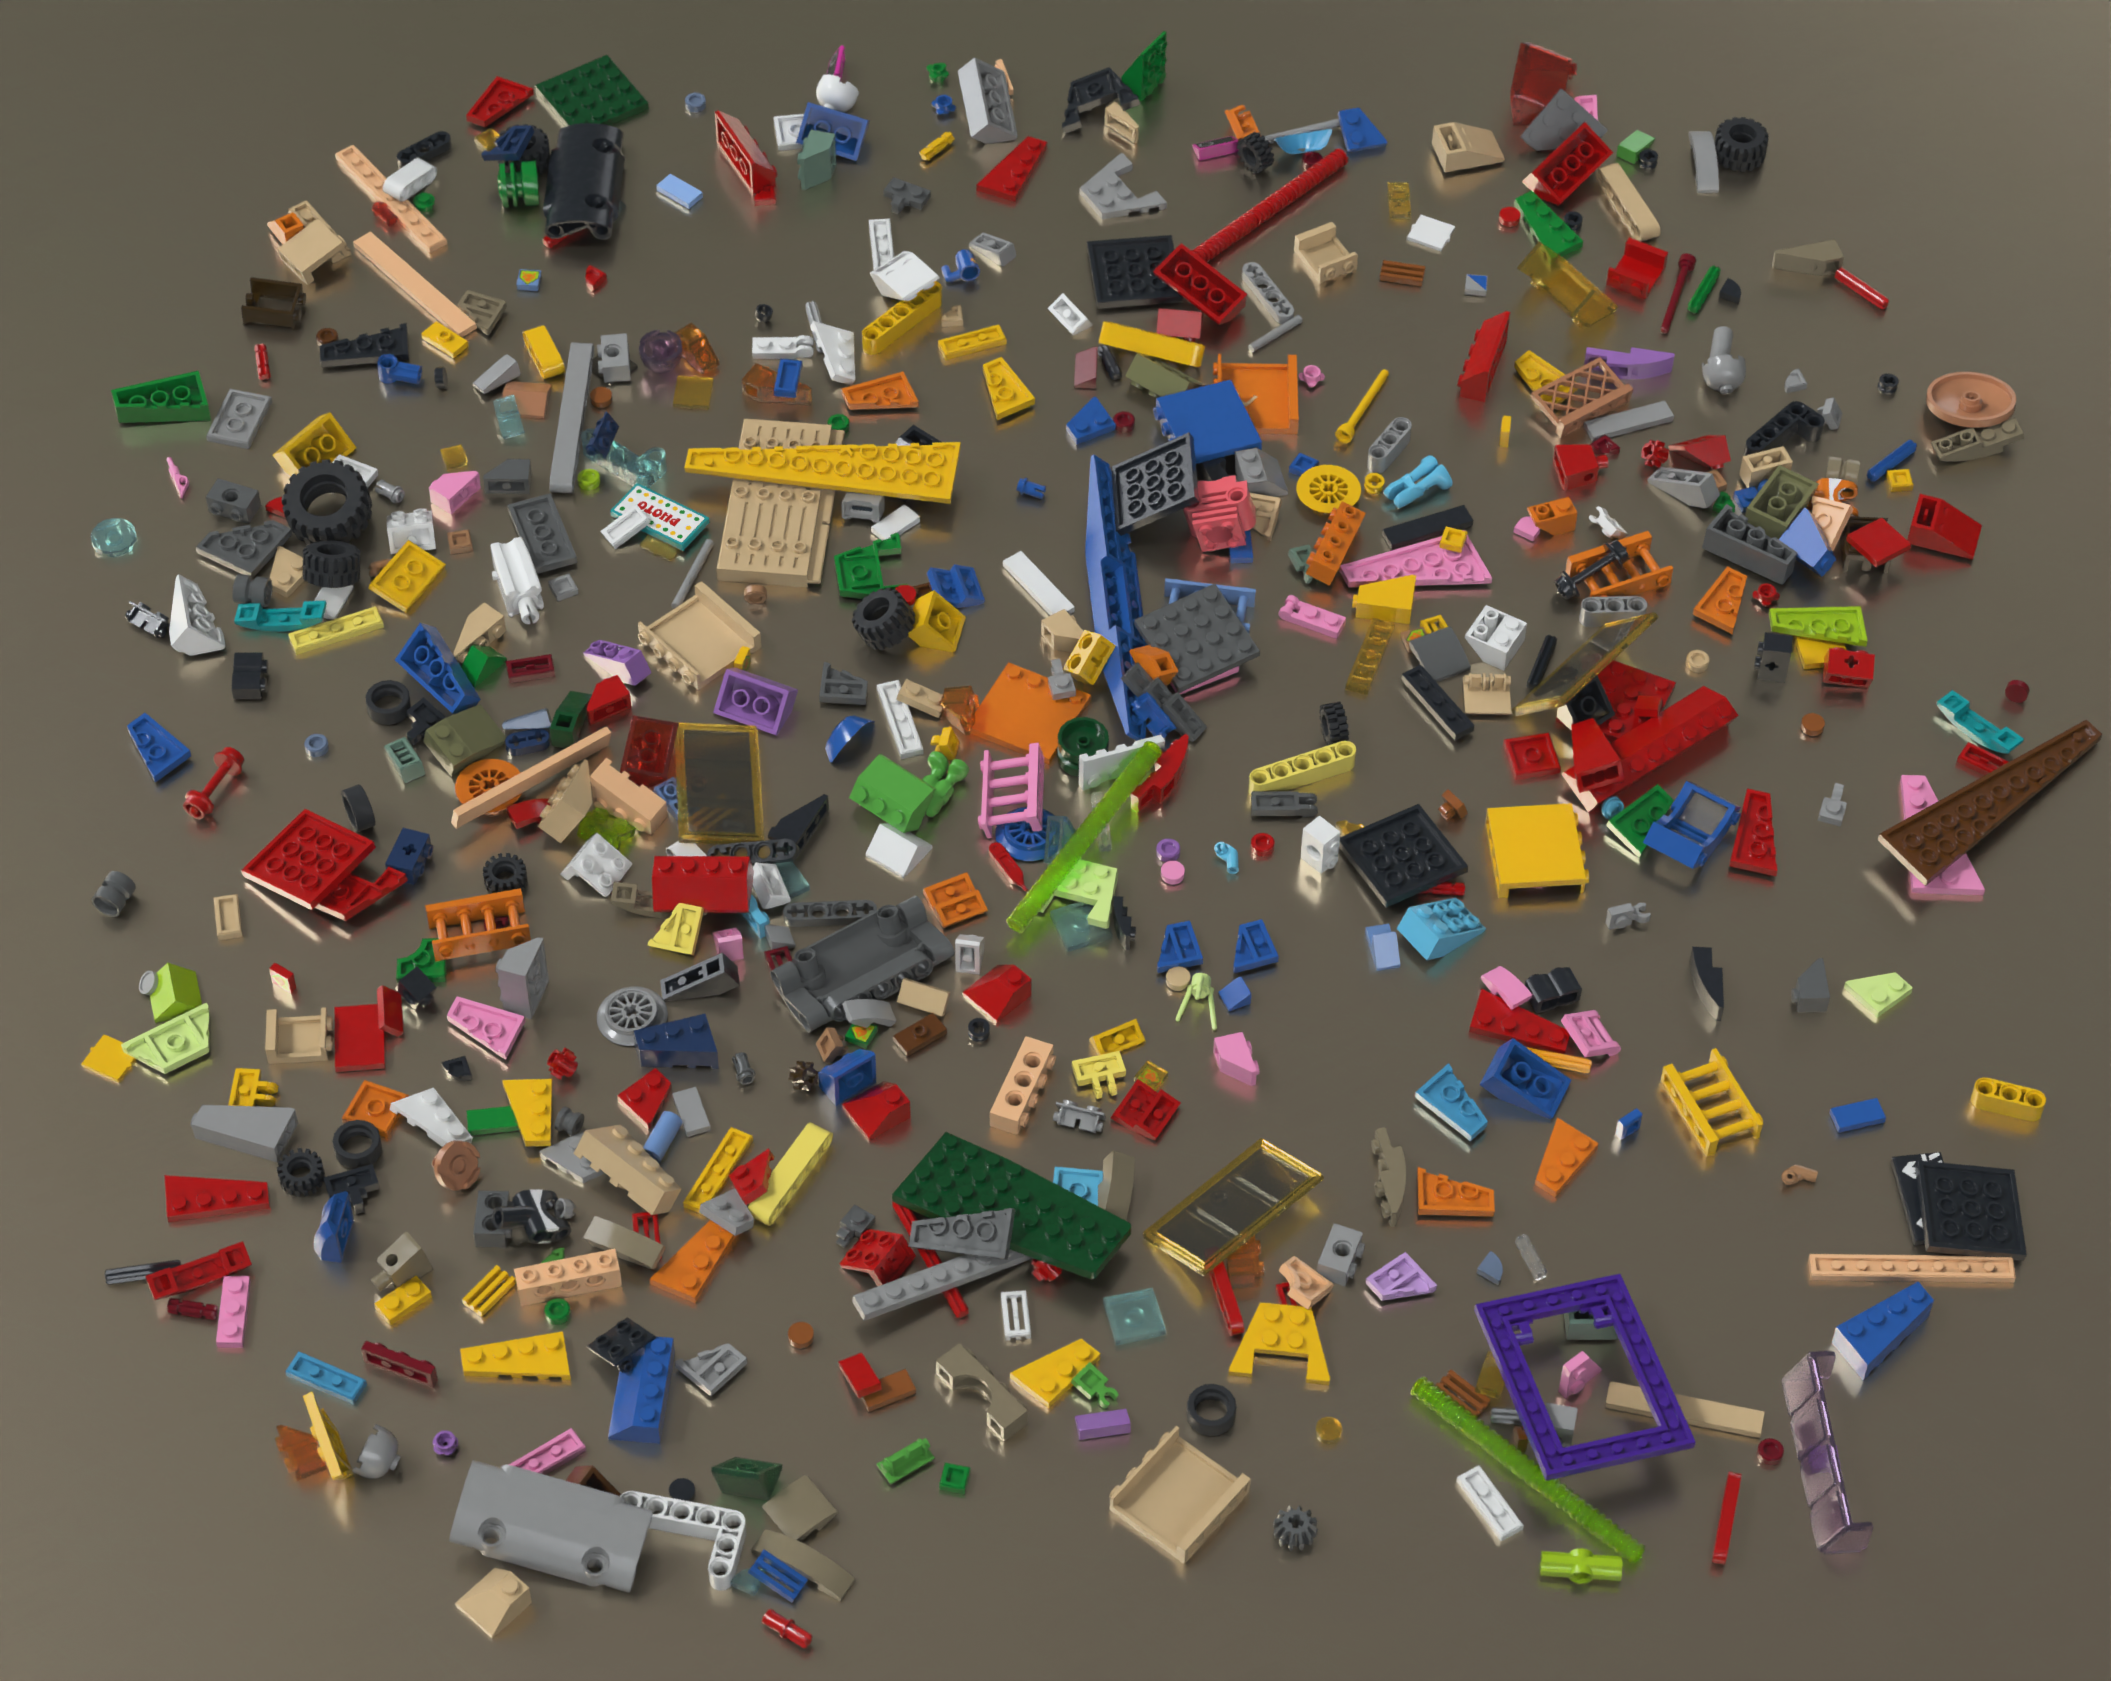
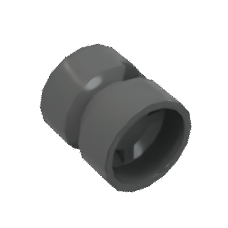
M238 574L233 585L234 603L249 604L252 602L260 603L262 607H268L272 597L273 585L271 578L256 577L253 579L250 575Z
M111 871L104 879L102 886L94 894L92 903L95 908L105 915L116 917L124 908L126 900L132 896L136 885L127 875L118 871Z

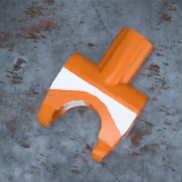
M1822 478L1816 481L1819 485L1813 496L1837 502L1846 501L1857 496L1858 486L1848 480ZM1849 488V489H1852L1853 491H1852V492H1845V491H1843V490ZM1812 499L1810 500L1806 508L1808 510H1812L1813 504L1811 503ZM1852 507V514L1855 517H1859L1858 510Z

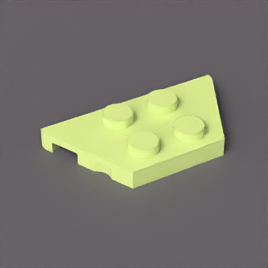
M202 1004L121 1044L123 1052L164 1074L209 1053L210 1011L208 1004Z

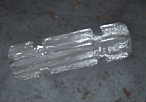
M1526 1234L1518 1236L1515 1244L1522 1251L1521 1255L1528 1268L1532 1270L1531 1273L1534 1279L1540 1280L1545 1278L1547 1270L1544 1264L1541 1263L1542 1260L1535 1247L1530 1244L1529 1236Z

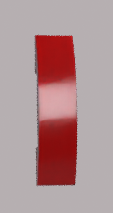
M242 1241L174 1268L169 1267L146 1275L145 1278L155 1301L220 1280L224 1276H230L252 1266V1263Z

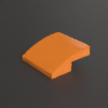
M967 872L923 889V894L943 928L988 911L979 890H975Z

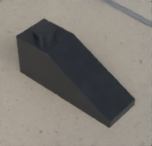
M823 794L781 818L777 825L770 829L768 840L791 839L799 846L800 854L829 811L828 795ZM787 845L785 850L776 848V852H784L787 856L789 851H793V848Z
M723 953L660 980L664 1002L720 995L740 986L738 966Z

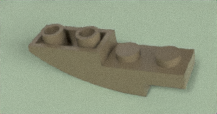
M2012 418L1979 431H1975L1971 427L1932 441L1931 445L1940 461H1967L2003 452V446L2024 439V433L2016 418Z
M1386 1127L1376 1129L1375 1139L1371 1140L1373 1153L1378 1154L1379 1176L1378 1182H1375V1192L1377 1197L1382 1198L1381 1210L1383 1217L1388 1218L1390 1227L1396 1226L1403 1206L1406 1164L1402 1146L1392 1147Z

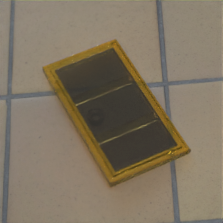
M1653 612L1604 624L1511 710L1515 717L1563 707L1658 619V615Z
M674 722L673 735L679 843L731 844L764 841L757 727L750 725Z
M1260 1138L1143 1231L1142 1234L1145 1240L1200 1275L1205 1276L1323 1181L1324 1177L1318 1171Z

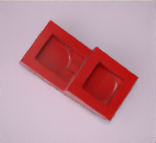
M550 798L532 799L507 806V813L515 828L519 829L534 822H537L539 825L542 817H540L541 812L547 805H551L548 803Z

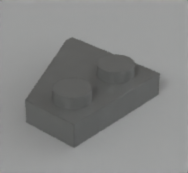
M824 662L819 695L820 702L866 705L868 681L855 677L845 670L837 671L831 668L830 663Z

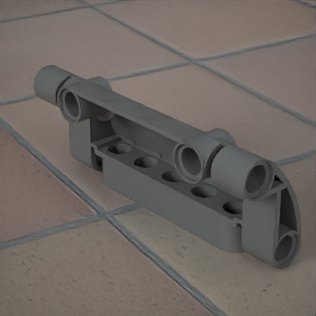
M915 895L896 906H882L869 915L798 950L794 954L792 962L788 961L771 970L770 975L779 994L794 1017L807 1032H811L832 1020L840 1022L847 1019L842 1005L843 1002L856 999L883 1000L900 991L904 978L914 981L925 978L932 972L934 966L953 957L955 951L948 938L928 921L925 907L920 898Z

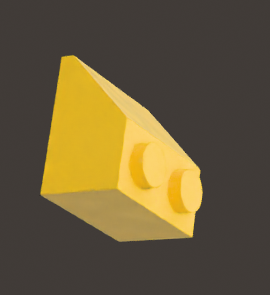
M935 590L916 599L912 609L915 613V623L912 625L913 629L908 633V637L920 647L947 652L956 651L966 616Z

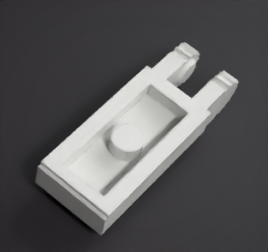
M800 335L797 338L753 337L752 358H810L814 351L812 348L814 340L812 337Z

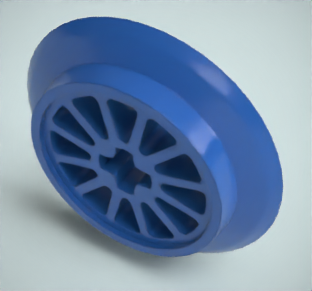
M1027 807L1014 809L1007 814L1024 812V809H1027ZM1043 809L1042 831L1030 833L1033 832L1030 823L1021 821L997 825L995 837L996 841L1004 846L1006 852L1011 857L1023 861H1037L1051 856L1060 848L1064 839V829L1060 820L1053 813Z

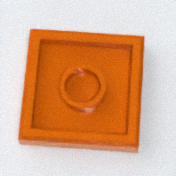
M364 1080L345 1111L342 1122L346 1123L353 1120L367 1121L378 1129L380 1136L388 1138L401 1116L400 1113L397 1115L390 1110V1105L392 1102L409 1097V1095Z

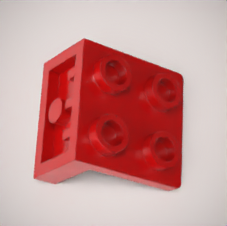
M867 1229L839 1264L844 1269L869 1273L878 1287L897 1280L916 1255L912 1248L909 1247L903 1234Z

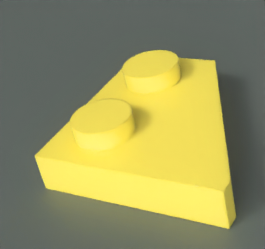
M678 903L672 911V915L660 926L661 929L653 939L649 940L647 946L694 956L704 908Z

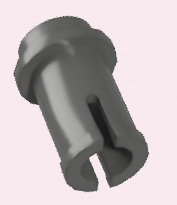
M739 1052L735 1054V1057H732L737 1071L736 1079L741 1084L747 1085L754 1081L756 1073L750 1066L747 1054Z

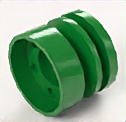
M536 161L522 162L520 172H516L515 165L512 162L510 163V172L507 173L505 163H499L497 180L503 208L509 207V198H513L514 207H518L519 197H523L526 206L540 205Z

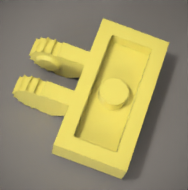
M1120 1051L1072 1061V1069L1078 1086L1092 1084L1096 1099H1100L1103 1092L1099 1082L1107 1080L1109 1093L1111 1096L1117 1095L1114 1079L1126 1076V1069Z

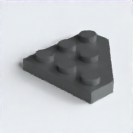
M1561 88L1521 134L1520 138L1534 151L1556 149L1584 122L1600 138L1603 137L1608 129Z
M271 520L264 522V525L251 527L250 525L234 527L230 532L219 533V531L209 532L196 546V551L198 554L238 573L250 575L254 578L274 556L279 546L282 547L292 536V530Z

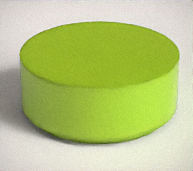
M584 469L578 474V485L581 489L594 490L600 485V475L596 470Z

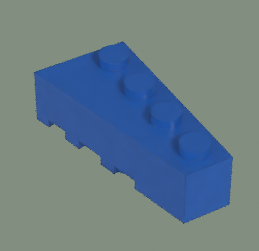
M420 623L395 661L452 714H457L477 706L481 698L437 628Z
M1916 1282L1836 1326L1832 1344L1859 1377L1865 1380L1869 1373L1875 1367H1878L1884 1361V1358L1900 1345V1342L1913 1333L1929 1317L1934 1299L1919 1282Z

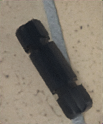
M1105 344L1098 346L1097 353L1111 379H1121L1122 370L1118 366L1114 355L1110 352L1109 346Z

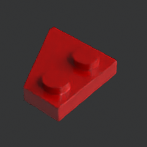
M654 1068L618 1094V1102L649 1130L653 1126V1120L657 1112H660L663 1106L664 1099L668 1097L672 1085L662 1073Z

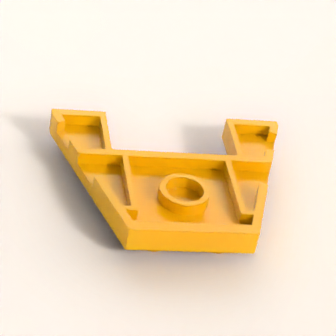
M1260 1302L1229 1367V1375L1252 1378L1254 1353L1308 1358L1306 1383L1329 1385L1330 1376L1312 1308L1310 1307L1307 1310L1303 1306Z

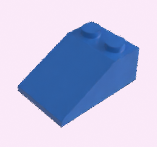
M1512 1038L1498 1048L1480 1086L1500 1100L1551 1120L1563 1099L1571 1079Z

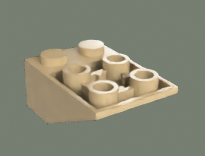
M1456 122L1435 125L1433 128L1432 146L1445 173L1505 161L1491 130Z
M586 759L579 766L575 764L567 774L569 778L563 777L555 788L558 792L555 791L548 800V803L551 805H547L540 814L542 820L538 827L560 843L585 817L593 803L589 766Z

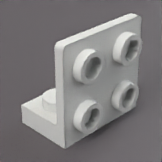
M416 509L413 511L414 513L406 514L403 511H396L387 516V531L391 554H396L408 540L423 550L436 549L432 511Z
M596 833L584 843L560 875L566 880H569L574 875L576 877L580 876L603 897H607L613 890V883L619 882L632 866V862L601 835Z

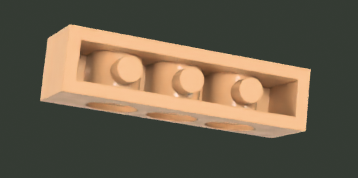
M1025 1036L990 1111V1127L1015 1135L1019 1134L1021 1127H1026L1030 1115L1028 1112L1031 1107L1034 1108L1036 1106L1039 1088H1044L1047 1081L1046 1073L1048 1069H1053L1056 1061V1056L1053 1055L1052 1044Z
M615 1249L514 1269L521 1306L622 1286Z

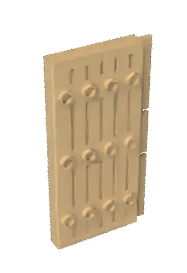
M744 419L739 449L748 450L752 449V447L774 449V446H783V449L796 448V446L843 445L845 431L832 430V425ZM733 478L716 570L717 580L808 587V583L820 584L830 528L829 525L825 524H830L836 490Z

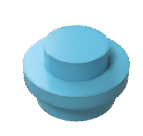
M1611 796L1607 798L1602 805L1603 816L1610 820L1624 809V804L1618 797Z

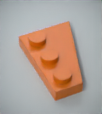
M1727 566L1695 606L1693 615L1733 635L1747 576Z

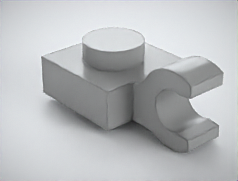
M1060 659L1051 660L1052 676L1048 677V685L1053 700L1076 696L1071 673L1063 674Z
M1835 783L1832 797H1824L1818 821L1841 826L1847 805L1846 802L1841 801L1844 785Z
M1627 903L1608 908L1606 925L1610 930L1631 925L1632 920L1646 923L1650 921L1651 914L1640 913L1646 910V903H1638L1635 906Z

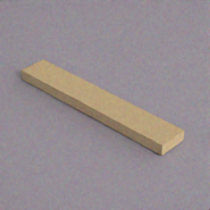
M1609 1382L1605 1408L1653 1417L1640 1387ZM1675 1394L1688 1424L1756 1438L1761 1437L1764 1411Z

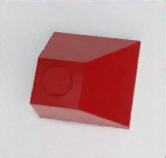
M1705 435L1668 445L1670 451L1701 466L1711 467V470L1722 468L1724 463L1731 461L1726 435Z
M997 965L964 990L963 996L995 1023H998L1031 997L1032 979L1016 965Z
M885 1081L842 1104V1108L868 1141L911 1118L910 1100L897 1084Z

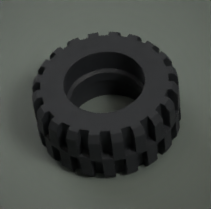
M322 460V463L315 461L310 463L311 466L306 468L303 466L298 469L299 473L297 475L293 474L289 478L290 484L287 483L283 490L285 494L282 495V509L296 537L300 541H305L306 545L320 541L351 543L350 540L352 538L357 539L361 535L360 530L367 528V520H370L372 516V500L361 474L355 471L349 464L344 466L343 462L334 460V463H331L330 460ZM339 493L347 497L344 505L331 515L315 516L308 513L311 503L323 494Z

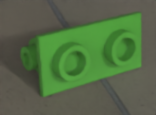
M919 1438L907 1447L884 1458L876 1465L889 1483L892 1484L934 1460L935 1457L928 1449L930 1448L928 1440L926 1438L923 1440Z

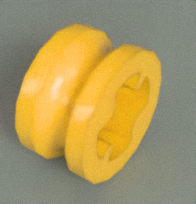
M1378 473L1368 474L1365 477V491L1370 494L1382 492L1385 482L1384 477Z

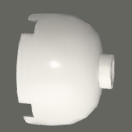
M823 75L816 89L818 102L821 106L840 112H847L856 103L859 91L848 81L846 84L840 82V77Z

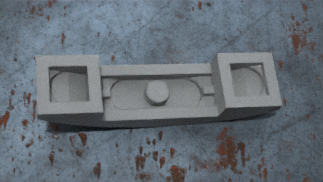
M1689 131L1690 146L1693 149L1696 167L1697 193H1719L1717 154L1712 133L1710 131Z

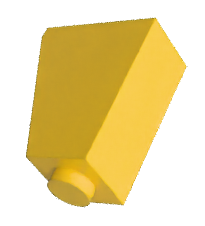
M1416 575L1360 585L1358 595H1353L1352 608H1356L1355 618L1410 624Z

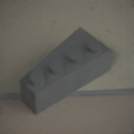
M1726 504L1707 527L1702 548L1783 585L1793 573L1797 552L1776 537L1770 538L1767 536L1766 530L1760 526L1755 528L1748 523L1747 517L1742 514L1738 516L1732 512L1733 508Z

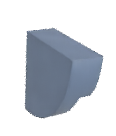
M1490 1251L1477 1268V1274L1497 1285L1500 1284L1503 1273L1502 1263L1498 1256Z

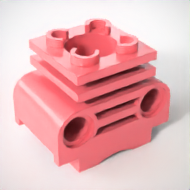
M1233 475L1215 481H1197L1199 502L1184 508L1183 512L1191 535L1198 539L1201 551H1214L1246 545L1245 531L1252 529L1256 524V508L1248 489L1247 480L1237 482L1236 476Z

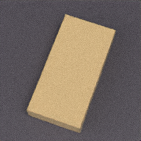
M238 894L213 897L218 941L243 937Z
M904 978L897 1002L944 1016L951 992Z

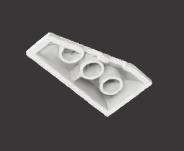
M179 574L175 580L169 629L171 646L176 651L184 652L190 656L223 650L226 647L221 628L215 627L213 613L208 612L205 608L207 601L198 584Z

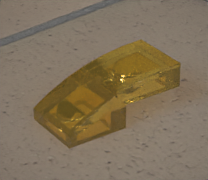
M1387 182L1389 219H1411L1409 183Z

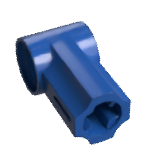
M385 354L378 358V378L381 382L390 384L398 380L413 384L420 383L423 371L422 366L399 362L391 354Z

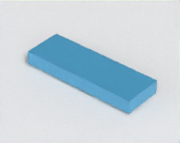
M299 1351L285 1371L287 1377L353 1405L367 1385L365 1379Z

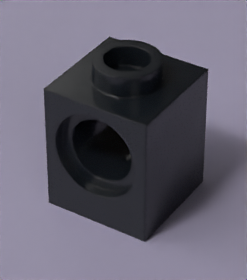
M416 966L399 980L395 989L416 1010L421 1005L426 1007L435 998L433 994L437 987Z

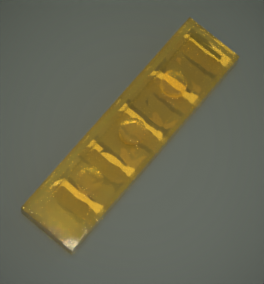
M1376 618L1372 619L1346 682V690L1368 695L1394 631V623Z

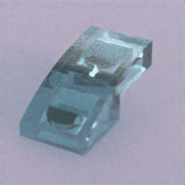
M515 395L494 400L493 404L503 439L524 434L525 431Z

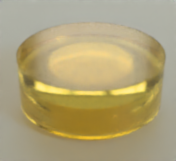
M1324 1417L1317 1422L1315 1434L1320 1442L1333 1444L1340 1439L1342 1426L1337 1419Z

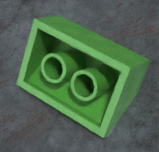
M879 754L858 776L849 798L899 831L906 833L919 829L936 788L886 756Z

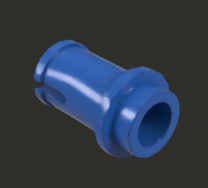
M1020 478L1016 491L1020 492V495L1027 494L1042 500L1044 494L1041 492L1045 493L1046 486L1028 481V478Z

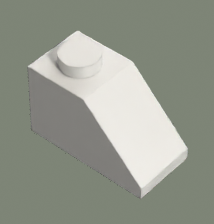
M963 934L957 937L955 942L956 972L980 975L984 955V937Z

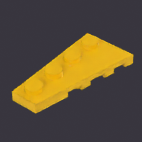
M563 1331L460 1349L464 1376L498 1377L499 1375H511L512 1378L537 1376L538 1379L561 1377V1380H571Z

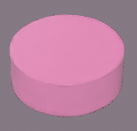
M1167 861L1162 865L1161 878L1165 883L1175 885L1183 881L1185 868L1180 862Z

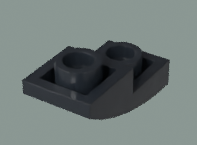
M1114 896L1113 920L1115 931L1123 948L1130 950V941H1135L1136 926H1131L1132 916H1127L1128 906H1123V897Z

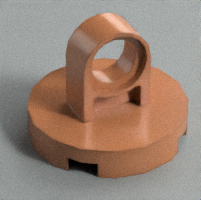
M453 1140L446 1143L432 1160V1167L434 1168L436 1179L441 1186L448 1190L457 1191L468 1189L476 1182L481 1169L478 1167L480 1154L476 1147L465 1141Z

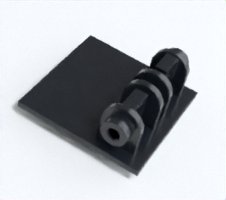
M627 1317L619 1321L603 1335L598 1336L592 1343L587 1345V1348L600 1358L606 1360L613 1367H618L622 1373L630 1372L633 1368L630 1356L655 1339L656 1336Z

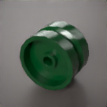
M1078 717L1067 721L1060 727L1057 737L1058 764L1068 774L1079 777V755L1087 754L1088 756H1093L1096 751L1102 749L1109 752L1108 730L1096 719Z

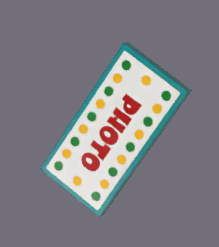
M638 483L610 510L611 516L617 519L637 504L651 522L641 531L682 551L710 523L709 517Z

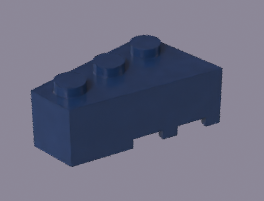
M706 1014L634 1030L635 1048L641 1067L672 1068L673 1065H688V1068L711 1066V1069H719L718 1052Z

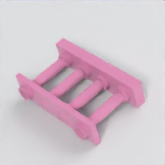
M1039 743L1029 744V754L1019 758L993 761L989 750L984 751V760L980 762L983 774L982 811L981 815L978 816V824L980 830H984L987 838H992V826L1021 821L1030 823L1033 832L1042 831L1045 757ZM1022 766L1029 768V772H1026L1025 775L994 779L995 770ZM1023 784L1028 786V790H1025V793L993 798L994 789ZM1025 802L1027 804V809H1024V812L993 816V807Z

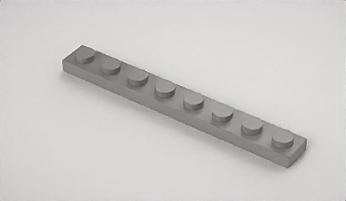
M1010 1249L1008 1260L963 1255L853 1295L852 1302L863 1321L1033 1258Z

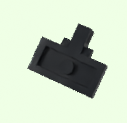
M424 697L406 711L407 717L413 721L412 729L406 733L408 742L414 746L424 738L425 731L446 718Z
M373 1164L323 1177L329 1199L335 1194L344 1191L348 1192L355 1214L365 1212L362 1199L368 1197L367 1192L380 1189Z

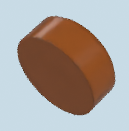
M597 387L591 391L590 401L594 407L605 408L612 403L613 399L610 389Z
M1815 713L1803 716L1801 721L1803 733L1809 736H1818L1824 730L1825 721L1822 716Z
M806 1322L792 1324L788 1330L789 1343L793 1347L800 1349L810 1346L814 1340L812 1326Z

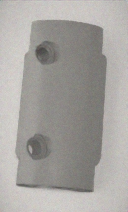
M473 1460L459 1500L449 1542L470 1548L474 1547L480 1550L486 1557L595 1587L604 1584L607 1587L630 1593L653 1511L627 1504L626 1500L620 1496L512 1465H503L500 1468ZM488 1538H494L498 1542L494 1544H489L485 1540ZM591 1567H597L601 1571L598 1573H592L588 1569Z

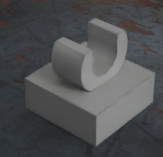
M1834 398L1826 399L1824 406L1819 407L1817 411L1824 417V424L1827 423L1830 430L1838 429L1842 411Z

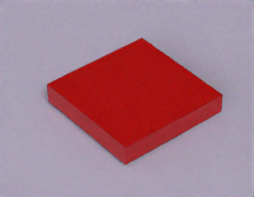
M1882 517L1848 534L1846 539L1849 544L1875 567L1909 551L1912 545Z
M1549 733L1504 739L1503 746L1515 780L1561 773V766Z

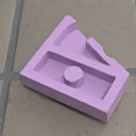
M1406 1252L1366 1278L1367 1286L1382 1301L1433 1293L1437 1289L1435 1282Z

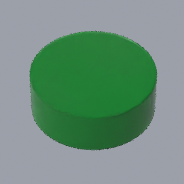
M835 414L827 421V425H832V430H844L846 434L850 429L849 419L845 415Z
M552 1299L547 1302L544 1308L546 1320L553 1325L564 1324L571 1315L570 1306L564 1299Z

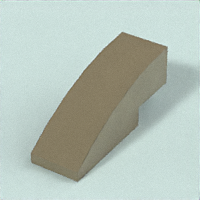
M1113 1150L1103 1159V1181L1098 1185V1206L1126 1221L1133 1189L1135 1157Z
M594 1216L583 1237L593 1247L602 1250L615 1249L618 1258L655 1270L666 1249L664 1245L646 1236L597 1216Z

